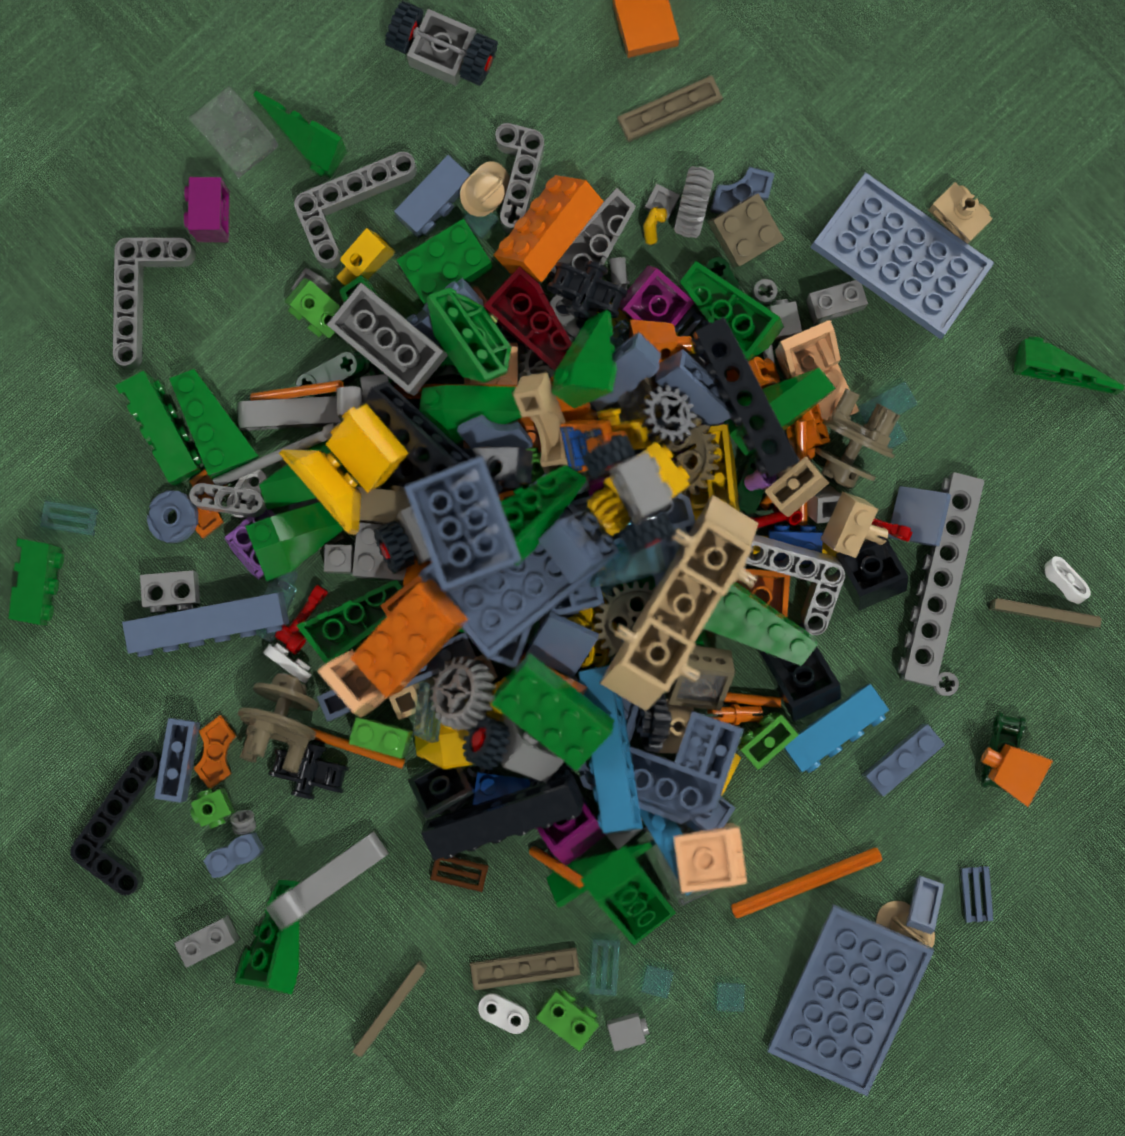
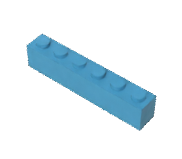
M609 666L579 672L580 679L577 682L588 687L584 696L614 719L612 734L591 755L592 759H590L589 765L592 775H595L596 786H594L593 791L595 800L599 802V827L603 829V834H616L643 828L622 696L600 684L601 679Z

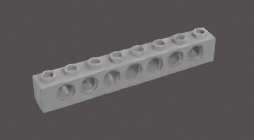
M953 472L948 478H944L942 482L941 492L951 495L940 545L939 547L932 546L930 555L926 554L923 561L922 570H926L924 580H920L917 586L916 595L920 597L918 605L913 606L910 616L913 626L912 631L907 632L904 641V647H907L905 658L901 657L898 673H901L900 680L928 687H936L985 481L983 479ZM954 496H959L963 499L964 506L962 509H957L953 506L952 499ZM948 521H952L957 525L958 531L956 535H951L947 532L946 524ZM942 547L950 549L952 556L949 561L941 558L940 549ZM936 572H940L945 576L946 581L942 587L934 582ZM930 598L938 600L939 609L937 612L929 610L927 604ZM925 623L930 624L933 628V635L930 638L924 637L921 632V628ZM919 649L924 650L927 654V660L924 664L918 663L915 659V654Z

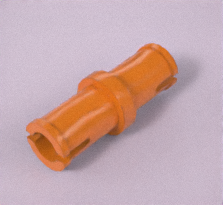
M732 704L730 707H722L720 711L708 709L707 714L718 715L708 717L731 723V725H739L743 722L759 723L763 716L752 715L754 713H763L761 706L740 707L738 704Z

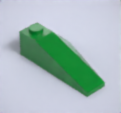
M816 368L762 390L782 429L785 431L836 388L822 369ZM745 395L739 398L737 402L742 406H748L751 399L749 395ZM754 416L750 418L749 425L752 429L761 430L763 428V422L759 417ZM731 418L727 419L725 424L728 425L729 434L744 455H755L753 450L748 451L744 445L742 436L745 434L741 427H736ZM763 441L762 448L765 447L771 441Z

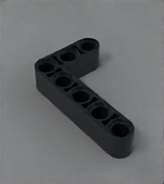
M143 751L134 758L70 849L71 858L77 864L121 895H130L139 891L143 885V876L138 870L107 849L106 846L159 773L161 755L155 751ZM146 756H151L154 760V766L151 770H147L143 766V760ZM131 777L135 778L138 782V789L135 792H131L127 787V782ZM115 799L122 803L120 814L112 811L111 807ZM98 822H103L106 825L107 831L104 836H100L96 832ZM83 844L88 845L91 849V854L88 858L83 857L80 853V848ZM105 859L112 863L113 868L110 874L102 870V862ZM126 875L134 879L132 889L126 888L123 884V879Z

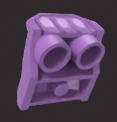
M267 508L258 517H247L225 537V541L233 553L258 580L264 573L245 526L275 516L274 512L271 509L267 510Z

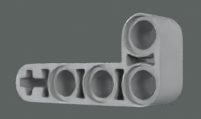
M504 123L496 130V145L501 152L516 156L500 215L502 228L510 234L515 228V223L529 209L544 154V138L537 130ZM505 134H511L514 140L510 143H504L501 141V137ZM535 140L540 145L532 150L526 147V143ZM523 165H529L533 168L530 174H522L519 169ZM516 190H523L526 196L523 199H515L512 194ZM513 208L517 209V220H514L513 224L508 223V219H511L513 214Z

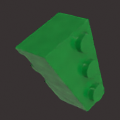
M17 538L16 546L22 548L20 562L14 563V571H18L16 586H12L8 619L47 626V622L51 621L54 607L51 605L53 595L57 594L59 588V580L56 578L58 569H61L64 563L63 548Z

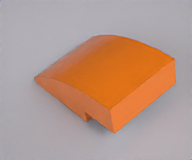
M612 0L627 58L678 46L679 36L669 0Z

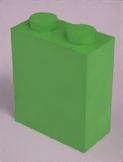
M356 717L349 744L390 756L404 758L408 754L414 730L368 717Z

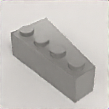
M616 188L602 203L558 262L569 264L583 272L586 270L584 266L586 261H594L604 265L636 206ZM555 266L548 274L552 278L556 272ZM594 275L591 276L590 282L593 281Z

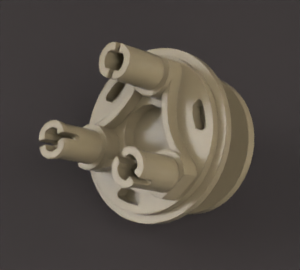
M846 388L835 410H833L828 420L823 419L822 424L851 440L842 457L816 447L814 452L827 459L822 469L823 475L835 479L842 486L854 488L859 476L871 481L876 479L875 475L853 464L863 445L894 459L895 454L892 453L894 449L887 445L891 440L889 436L900 415L876 403V407L867 424L862 426L851 421L849 416L860 395Z
M280 673L276 674L271 684L256 683L253 688L254 692L277 703L274 713L253 708H240L237 714L240 720L248 725L245 733L248 736L240 758L256 763L257 756L264 758L269 739L282 741L289 745L282 769L298 773L308 742L315 739L316 732L302 723L287 718L290 707L305 711H317L319 704L314 699L306 696V685L301 684L297 677Z

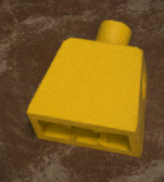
M366 228L340 258L345 268L336 277L345 286L360 275L369 279L396 252L377 233Z

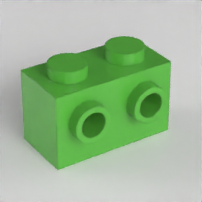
M303 278L284 301L290 307L287 311L298 321L303 318L310 325L307 329L318 338L323 335L330 339L335 331L327 324L341 307L311 280Z
M778 712L775 714L768 713L759 721L760 727L754 732L751 730L747 731L740 738L741 743L737 748L757 770L763 767L799 735Z
M555 989L536 1014V1019L580 1051L599 1026V1021L596 1019L598 1015L589 1007L584 1006L582 1009L574 1003L576 998L565 989L562 992Z

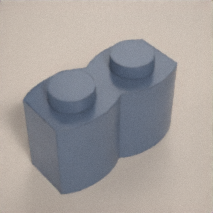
M248 833L233 840L229 846L211 852L204 859V863L212 878H218L233 872L240 864L256 859L263 853L265 848L257 833Z

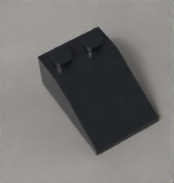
M803 623L797 624L805 630ZM817 646L802 666L757 649L779 697H781V701L794 722L841 699L840 683Z

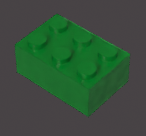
M464 218L396 260L400 270L423 306L427 303L428 295L444 290L451 282H458L463 278L470 284L493 270L492 262Z

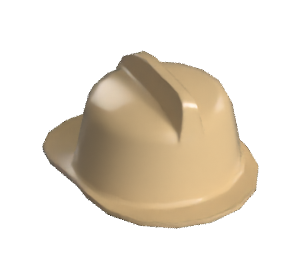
M494 161L485 162L462 184L460 200L464 209L469 214L477 217L487 216L504 201L510 177L501 164Z
M895 900L886 903L880 908L876 919L877 924L929 947H933L935 932L931 935L906 926L910 909L909 904Z

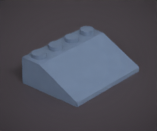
M483 456L405 486L443 591L448 593L456 591L522 561Z

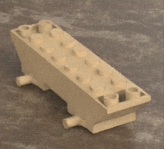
M711 495L688 535L679 529L675 530L677 535L673 534L671 539L682 545L631 631L621 624L617 627L626 635L617 630L614 635L625 641L601 679L600 684L647 711L665 691L668 692L674 680L680 675L685 676L694 683L697 681V678L690 675L689 672L697 677L700 676V672L687 665L688 657L696 645L694 643L720 598L725 596L731 584L739 579L752 587L755 584L752 581L756 582L757 580L756 576L744 570L746 559L753 549L751 545L758 526L757 522Z

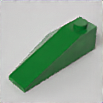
M255 91L253 96L257 104L308 165H310L309 169L320 177L326 175L331 178L347 154L342 137L313 120L309 124L300 113L294 110L288 114L286 112L287 109L282 104Z
M697 261L694 262L680 281L709 323L725 317L747 361L768 349L784 328L780 316Z
M606 309L587 319L553 376L551 393L574 409L613 392L617 365L612 360L615 347L610 343V337L613 334L610 311Z
M1030 336L1019 343L1013 374L1114 395L1124 390L1123 384L1058 347L1044 343V339L1040 337Z
M441 385L422 388L419 411L457 446L463 444L462 441L464 440L458 432V425L481 415L497 424H508L522 417L513 395L516 387Z
M328 440L319 443L308 450L320 451L326 453L327 455L329 453L333 454V452L326 445ZM341 463V465L339 466L340 470L344 474L349 473L351 475V473ZM284 465L259 483L267 510L317 498L289 465Z
M565 465L537 479L536 484L524 490L519 488L513 491V496L500 501L522 561L540 544L538 540L555 524L586 483L585 476ZM520 561V562H518V563H516V564H514V565H515V566H518L522 561Z
M321 502L271 516L245 526L266 581L293 572L303 561L314 555L319 548L344 530Z
M654 840L626 846V849L635 859L655 846L656 843ZM619 849L575 859L567 867L584 877L590 869L600 865L608 859L612 852ZM550 869L552 874L546 877L558 908H561L587 891L585 886L577 887L552 869Z
M279 879L266 907L296 887L300 882ZM265 907L266 916L262 925H256L253 931L256 937L250 949L245 948L241 956L234 983L292 995L299 971V918L286 928L280 930Z

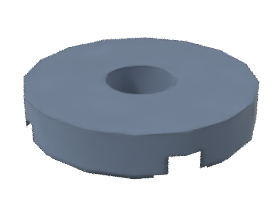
M165 491L158 494L149 506L151 509L149 515H147V523L150 532L157 539L166 543H180L187 540L194 533L198 524L199 512L197 506L191 502L189 495L180 491ZM175 510L177 519L174 523L170 524L168 514Z

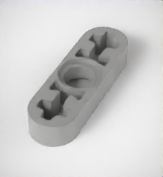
M199 483L190 491L191 502L202 510L258 517L266 509L263 497L258 492L252 490ZM206 492L209 496L214 497V501L210 498H203L201 501L198 496ZM226 494H233V504L224 507L222 505V498ZM255 498V500L258 502V505L253 506L251 510V508L248 505L242 504L241 502L243 500L245 502L251 503L254 501Z

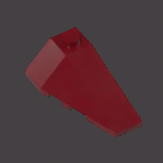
M519 266L483 306L487 312L494 316L497 323L555 372L572 342L546 298L540 284Z

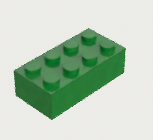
M530 653L495 690L491 702L495 708L576 771L612 734L614 719Z
M625 846L612 852L608 859L597 867L590 869L580 879L595 902L633 946L676 914L673 907Z

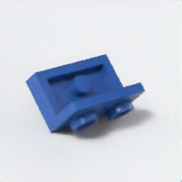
M778 524L774 525V529H767V535L770 539L822 553L823 541H821L823 533L820 530H816L814 525H800V529H790V525ZM778 553L775 555L774 560L782 561L786 558L787 554ZM804 560L800 564H812V561Z
M477 773L473 805L530 787V781L523 778Z

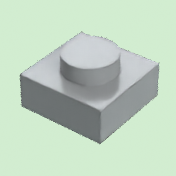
M656 184L645 205V210L650 212L652 208L657 206L658 208H665L667 210L666 220L668 221L680 195Z

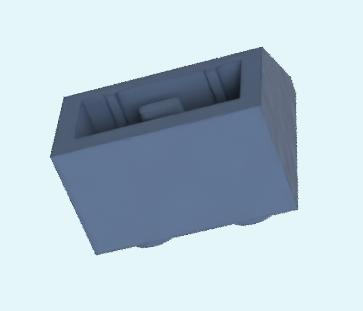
M588 508L558 521L538 540L570 584L586 577L620 552L615 546L613 539L606 534L598 523L597 518Z

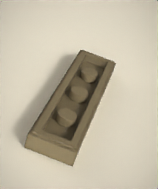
M711 75L618 116L617 120L629 143L722 102L723 97Z
M1000 598L992 599L989 610L1093 629L1100 628L1102 620L1099 616Z
M576 947L470 962L474 990L580 975Z
M420 960L352 1052L358 1057L364 1055L426 971L427 965Z

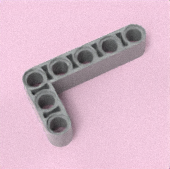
M398 152L302 192L295 198V210L314 255L322 267L326 269L335 268L340 263L341 258L325 216L412 180L416 175L417 169L411 154L408 152ZM402 162L411 164L409 170L404 172L399 171L397 168ZM384 172L387 176L383 181L378 182L373 180L375 174ZM360 182L363 185L359 191L353 192L349 190L351 184ZM330 192L338 194V198L333 202L325 200ZM306 202L314 204L313 209L309 212L301 210ZM315 226L324 227L323 233L319 236L312 235V229ZM327 249L333 250L334 255L331 259L325 260L321 258L323 251Z
M122 238L115 245L113 358L120 366L127 370L136 369L142 362L144 267H187L195 261L196 253L190 243L184 238ZM134 247V254L131 257L125 258V250ZM160 247V255L155 258L150 257L151 250ZM186 247L188 249L187 254L181 258L176 257L177 250ZM134 273L133 281L125 284L123 282L125 275ZM127 299H134L132 308L124 310V302ZM130 324L133 325V332L128 336H123L124 327ZM133 351L132 359L128 362H123L122 356L124 352Z
M349 386L337 388V396L241 401L237 403L238 429L253 431L325 427L332 423L338 424L343 422L342 416L350 408H360L364 401L363 392L360 387Z
M755 534L751 547L760 546L761 550L757 554H749L745 563L811 581L800 617L805 630L811 635H820L825 632L845 579V572L838 558ZM778 553L787 554L786 558L782 561L774 560L775 555ZM804 560L812 561L808 568L799 567L800 563ZM828 568H837L836 573L833 575L825 574ZM820 592L829 593L825 599L816 598ZM811 617H820L817 623H808Z
M372 832L266 907V910L279 929L282 930L384 858L389 852L376 833Z

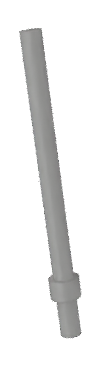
M329 424L318 433L213 478L214 485L223 486L283 460L278 454L281 450H306L329 440L332 436L330 432L338 424Z

